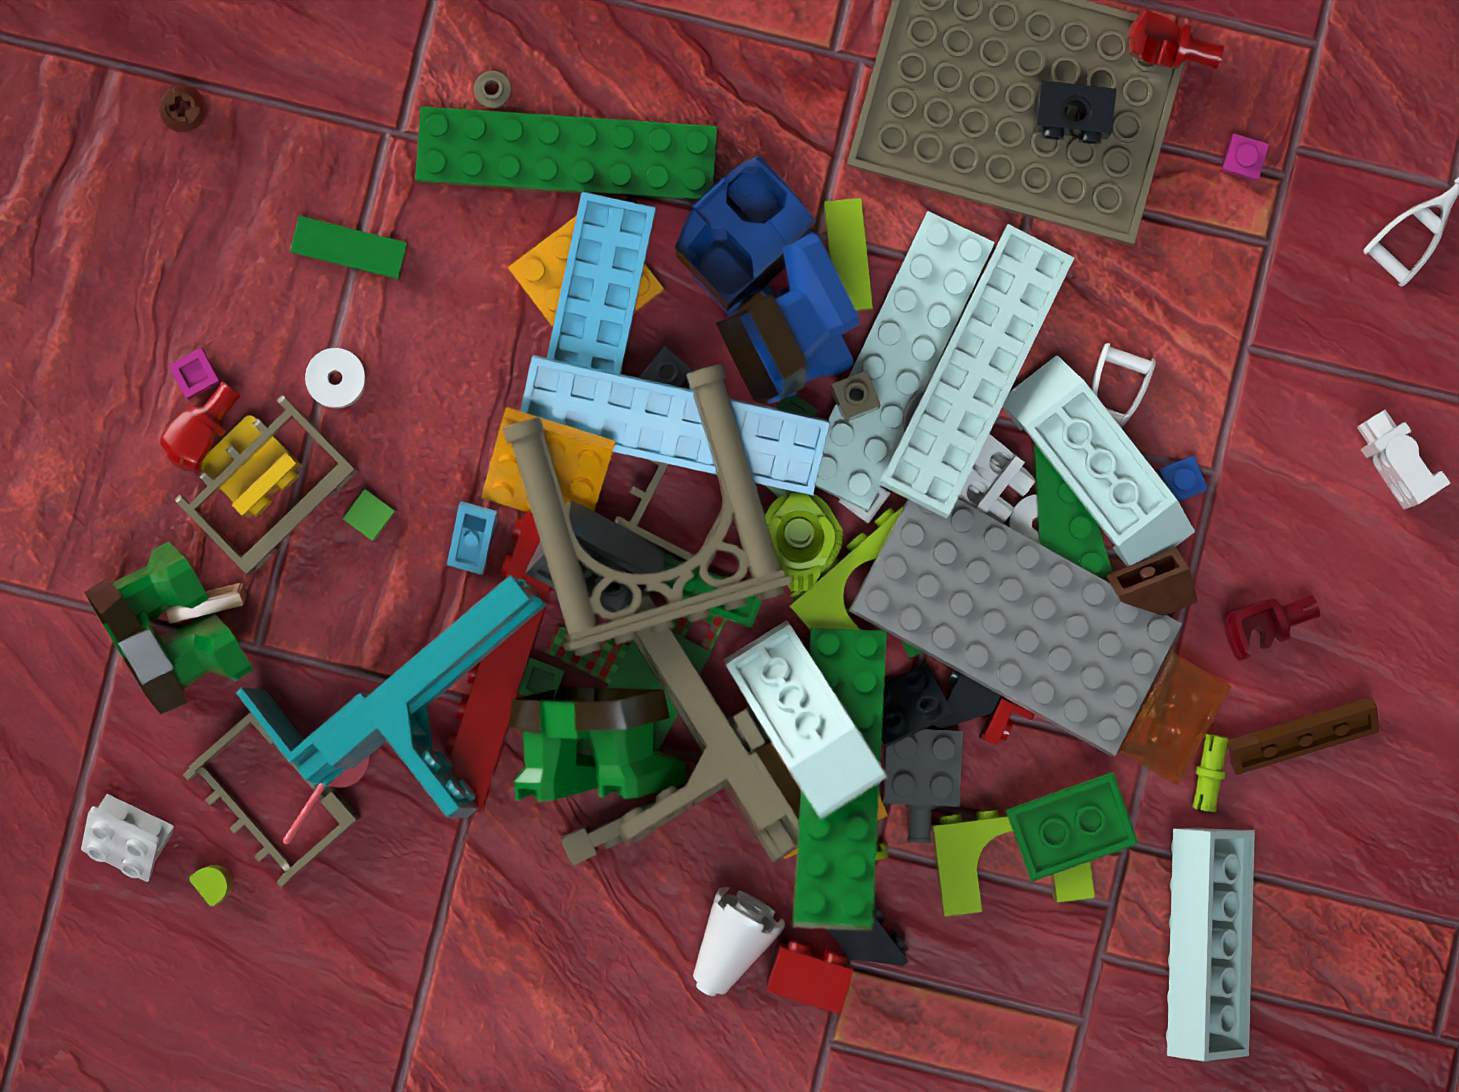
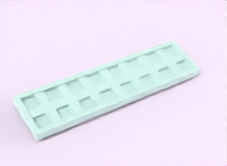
M927 211L849 375L851 377L867 370L881 404L880 409L844 423L837 404L835 405L828 419L830 423L815 487L863 510H869L880 487L879 483L904 434L903 415L906 406L917 393L926 390L995 242ZM854 388L849 392V396L853 401H860L863 399V392L860 389Z
M1009 224L1006 226L879 485L946 519L948 518L1074 257Z

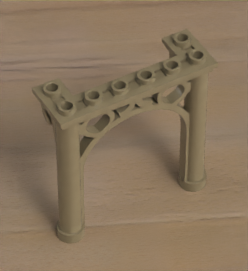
M723 364L686 374L722 491L721 517L713 536L700 552L685 563L664 572L654 574L623 573L610 569L589 556L574 535L543 434L544 430L540 417L503 428L506 441L511 443L569 633L565 635L567 642L563 643L565 651L575 650L576 656L591 653L601 649L599 643L601 641L614 638L616 644L638 638L637 630L651 626L653 633L675 627L673 619L687 615L689 622L711 616L709 608L724 604L726 611L747 605L746 597L755 595L756 600H764L784 594L782 586L792 583L790 576L785 577L784 571L781 570L725 386L724 380L727 379ZM732 515L743 551L735 545L722 542L731 523ZM715 550L729 552L736 557L738 568L733 576L722 580H716L709 576L706 565ZM579 561L592 572L603 577L593 589L591 597L589 596ZM698 566V575L701 581L707 586L716 588V590L683 600V587L689 579L694 577L691 570ZM747 568H749L751 579L741 582ZM678 577L673 582L672 588H670L666 584L659 583ZM612 581L626 585L632 592L631 604L628 608L618 610L617 612L606 611L600 603L601 592ZM636 584H646L645 591L660 593L665 597L668 604L634 614L639 608L642 599L641 590ZM595 613L601 618L610 620V622L598 625Z

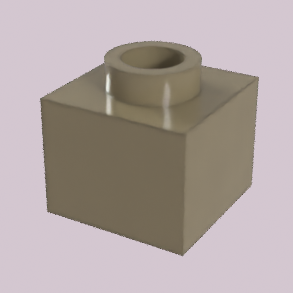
M867 370L831 385V392L844 423L880 409L881 404ZM854 388L860 389L863 392V399L853 401L849 396V392Z

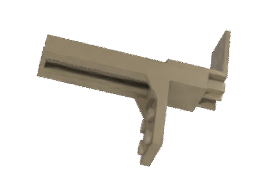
M649 595L641 599L640 606L634 614L656 608ZM651 626L637 630L638 638L632 640L661 689L664 690L666 697L695 741L702 756L685 787L678 790L674 785L655 797L657 799L655 801L656 805L646 811L643 806H639L623 817L624 821H622L623 825L620 826L619 835L625 845L629 847L724 788L755 839L759 840L772 863L798 849L799 820L757 753L748 755L671 630L666 629L653 633Z

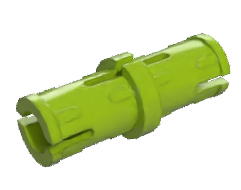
M1205 734L1201 765L1196 767L1195 772L1199 776L1192 808L1216 812L1221 779L1225 780L1226 771H1223L1230 738Z

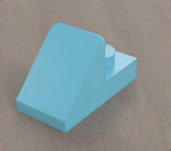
M460 501L447 561L448 566L483 575L487 565L492 537L499 522L497 511Z

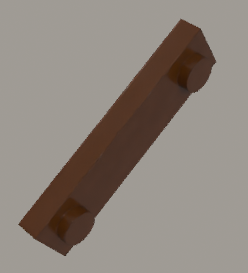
M1369 697L1228 740L1232 768L1235 774L1239 775L1378 733L1377 706L1373 698Z

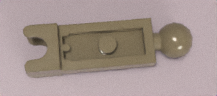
M682 784V785H679V786H676V788H677L678 790H680V789H682L683 787H685V785H683V784ZM657 799L642 805L645 811L656 805L655 801ZM629 812L591 831H588L587 827L583 826L561 837L560 841L571 864L574 866L596 855L598 852L597 846L601 844L604 845L605 849H608L623 842L619 835L620 826L623 825V817Z

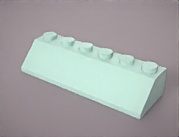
M1173 829V841L1171 844L1173 854L1172 878L1170 881L1172 892L1171 916L1169 919L1171 930L1170 954L1168 957L1169 991L1167 994V1056L1199 1061L1249 1056L1255 830Z

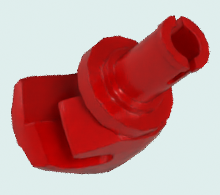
M1142 10L1128 30L1129 54L1137 60L1162 67L1178 69L1181 63L1189 60L1218 69L1223 56L1224 46L1192 38L1193 34H1191L1190 25L1183 24L1179 27L1169 18L1150 10Z
M223 381L202 408L200 406L195 408L190 404L186 410L182 411L162 434L160 446L167 453V458L175 467L199 474L202 471L200 464L211 449L215 434L220 437L225 434L226 431L221 428L222 423L220 421L241 396Z

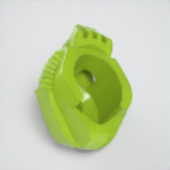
M791 491L780 496L772 503L765 518L780 568L784 571L785 577L790 576L792 583L788 584V587L791 591H811L820 576L822 568L825 565L832 564V561L840 553L843 530L827 503L814 494L809 495Z

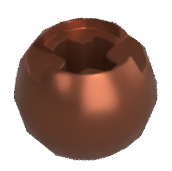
M175 86L167 90L161 98L159 114L162 122L169 129L176 132H190L198 128L203 122L206 115V103L203 96L196 89L189 86ZM181 101L191 106L190 109L186 110V116L184 117L174 112L175 109L180 108Z

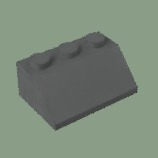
M572 499L565 505L577 541L584 551L598 563L615 571L628 574L663 572L664 549ZM540 541L526 568V574L555 589ZM579 561L588 593L591 597L593 589L603 577L592 572ZM612 581L600 595L602 607L609 612L623 610L632 602V592L626 585ZM636 584L641 590L642 598L652 592L645 591L646 584Z

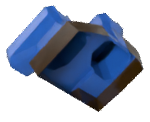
M751 154L740 161L693 206L675 246L676 257L727 315L733 312L747 297L759 291H763L766 295H773L775 299L779 297L768 283L786 267L782 248L811 234V227L817 222L791 188L760 155Z
M814 233L782 248L789 286L780 290V297L775 299L773 295H766L763 291H759L747 297L724 320L716 323L753 400L761 404H768L797 394L796 391L804 388L805 383L817 377L836 376L854 367L853 357L841 334L859 326V316L821 240Z

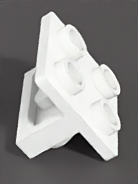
M106 794L99 807H92L88 812L81 850L95 861L106 862L121 869L125 875L131 878H139L148 882L152 876L155 861L171 837L174 826Z

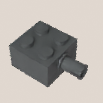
M926 728L888 747L884 745L883 772L887 777L883 779L882 802L887 804H906L905 807L909 808L907 842L931 843L932 809H935L936 806L960 807L963 731Z

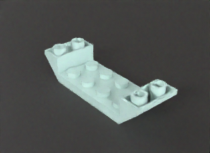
M1056 355L1009 392L1002 408L1020 431L1024 428L1115 545L1112 549L1127 567L1175 548L1195 532L1176 497L1086 382L1059 356Z
M787 620L724 659L725 665L820 819L887 777Z

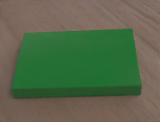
M1113 772L1005 809L1031 882L1139 844Z

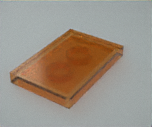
M1168 651L1118 752L1178 785L1229 693L1231 686L1177 654Z

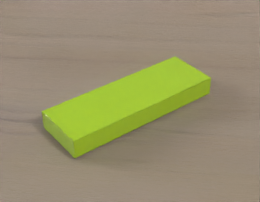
M861 198L825 201L824 210L829 258L856 312L872 310Z

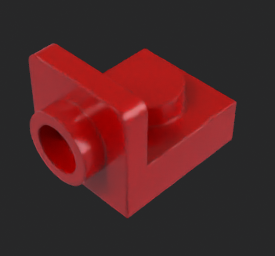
M1000 698L993 712L989 715L979 739L997 746L999 740L1006 741L1013 727L1014 721L1009 719L1011 713L1028 720H1033L1035 714L1009 699L1004 700Z

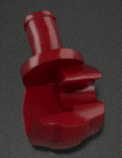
M1308 595L1303 599L1284 606L1279 604L1275 598H1271L1229 613L1224 629L1228 644L1235 658L1238 661H1243L1251 656L1250 637L1254 629L1261 636L1260 648L1268 649L1271 647L1275 637L1279 642L1289 640L1290 627L1319 618V606L1303 611L1304 608L1317 603L1314 596Z

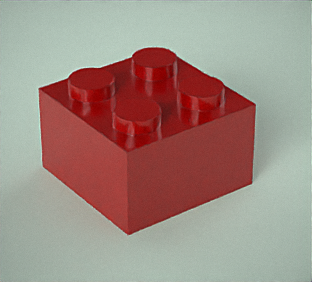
M789 937L788 942L779 940L766 982L767 992L841 1014L854 971L851 962H848V958H846V954L829 948H825L824 953H819L811 950V943L794 937Z

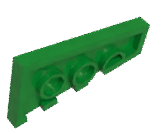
M1032 444L1034 479L1036 480L1034 483L1037 501L1036 523L1039 544L1097 577L1106 579L1107 575L1113 573L1098 523L1038 446Z

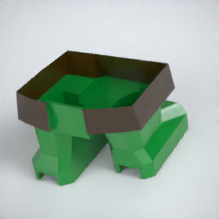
M169 541L152 550L146 567L113 583L104 579L84 592L139 686L160 714L188 703L182 691L208 671L232 681H236L253 671L236 638L215 613L203 615L184 627L160 636L158 635L152 621L169 608L179 606L193 609L209 599L186 558Z
M565 687L557 690L555 698V690L512 699L509 727L521 730L524 767L513 780L514 799L517 801L534 795L538 802L555 801L593 789H598L599 797H606L607 794L618 791V795H623V798H636L668 789L674 785L679 786L687 783L686 764L683 757L653 750V722L670 718L664 690ZM588 738L594 758L576 754L577 739Z

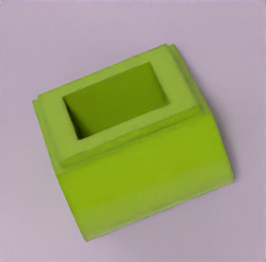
M209 865L199 869L189 877V881L208 905L212 907L226 899L233 889L231 873L220 865Z

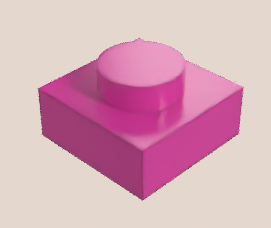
M1233 133L1221 172L1257 182L1269 144Z
M202 348L168 365L185 398L188 400L221 382Z

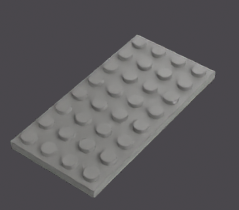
M908 499L849 609L855 615L887 631L891 635L1111 757L1116 756L1182 623L1167 615L1162 616L1120 602L1110 583L960 499H957L947 519Z

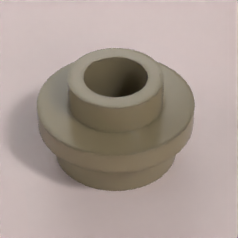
M487 71L476 79L474 95L482 106L491 109L499 108L509 100L511 85L504 74L498 71ZM490 83H496L499 86L498 92L494 95H489L485 92L486 86Z

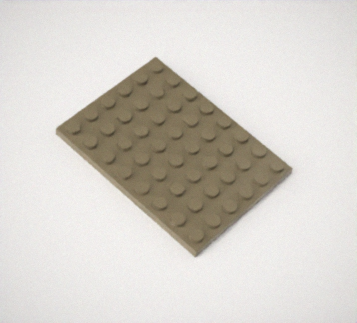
M892 0L846 166L1133 246L1184 63H1181L1180 67L1176 69L1153 65L1133 58L1129 54L1128 30L1132 22L1139 15L1087 0ZM1041 80L1117 89L1112 134L1109 138L1101 140V144H1085L1079 142V137L1064 135L1063 140H1049L1042 138L1041 132H1033L1037 90ZM1068 106L1065 108V116L1071 122L1083 120V112L1079 107Z

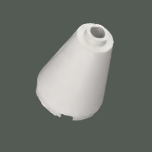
M729 887L719 888L715 895L693 977L697 981V988L710 996H716L717 993L725 994L781 934L785 927L783 919L778 923L773 919L776 911L770 906L740 890L736 896L727 894L730 889Z

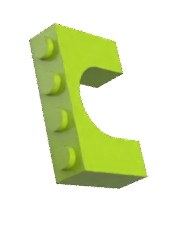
M890 507L874 521L879 527L869 537L862 532L846 546L850 553L840 562L835 558L832 564L825 565L820 572L822 578L815 583L811 591H795L790 595L795 602L789 608L810 632L811 628L860 630L845 609L843 600L845 583L856 567L865 562L876 560L903 507L897 512Z
M998 809L977 811L975 819L962 820L961 814L939 816V823L931 824L942 914L944 916L982 912L977 874L978 859L989 841L1000 834L1013 832L1007 815L999 816ZM1090 862L1050 875L1053 900L1056 902L1095 898Z

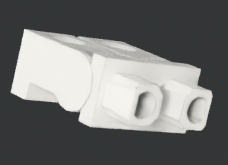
M1383 410L1357 427L1368 443L1361 448V451L1366 458L1372 456L1374 466L1404 510L1422 503L1450 484L1443 471L1431 474L1419 456L1417 442L1412 437L1406 435L1411 432L1406 422L1396 426L1387 411Z
M989 434L958 499L995 520L1004 523L1015 508L1002 499L1000 494L1008 485L1018 494L1024 496L1036 480L1022 467L1025 463L1023 460L1015 456Z

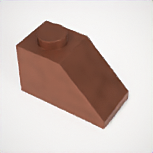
M1177 548L1107 575L1108 582L1111 584L1120 602L1162 616L1179 611L1198 602L1190 569Z

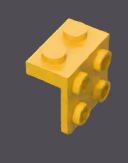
M249 415L237 424L206 455L200 464L201 470L207 472L213 479H216L235 460L226 451L230 445H233L242 453L262 434L253 425L257 418ZM273 436L220 489L233 502L232 506L242 516L250 518L254 515L257 517L272 503L269 498L280 488L282 491L287 489L299 477L296 472L302 465Z

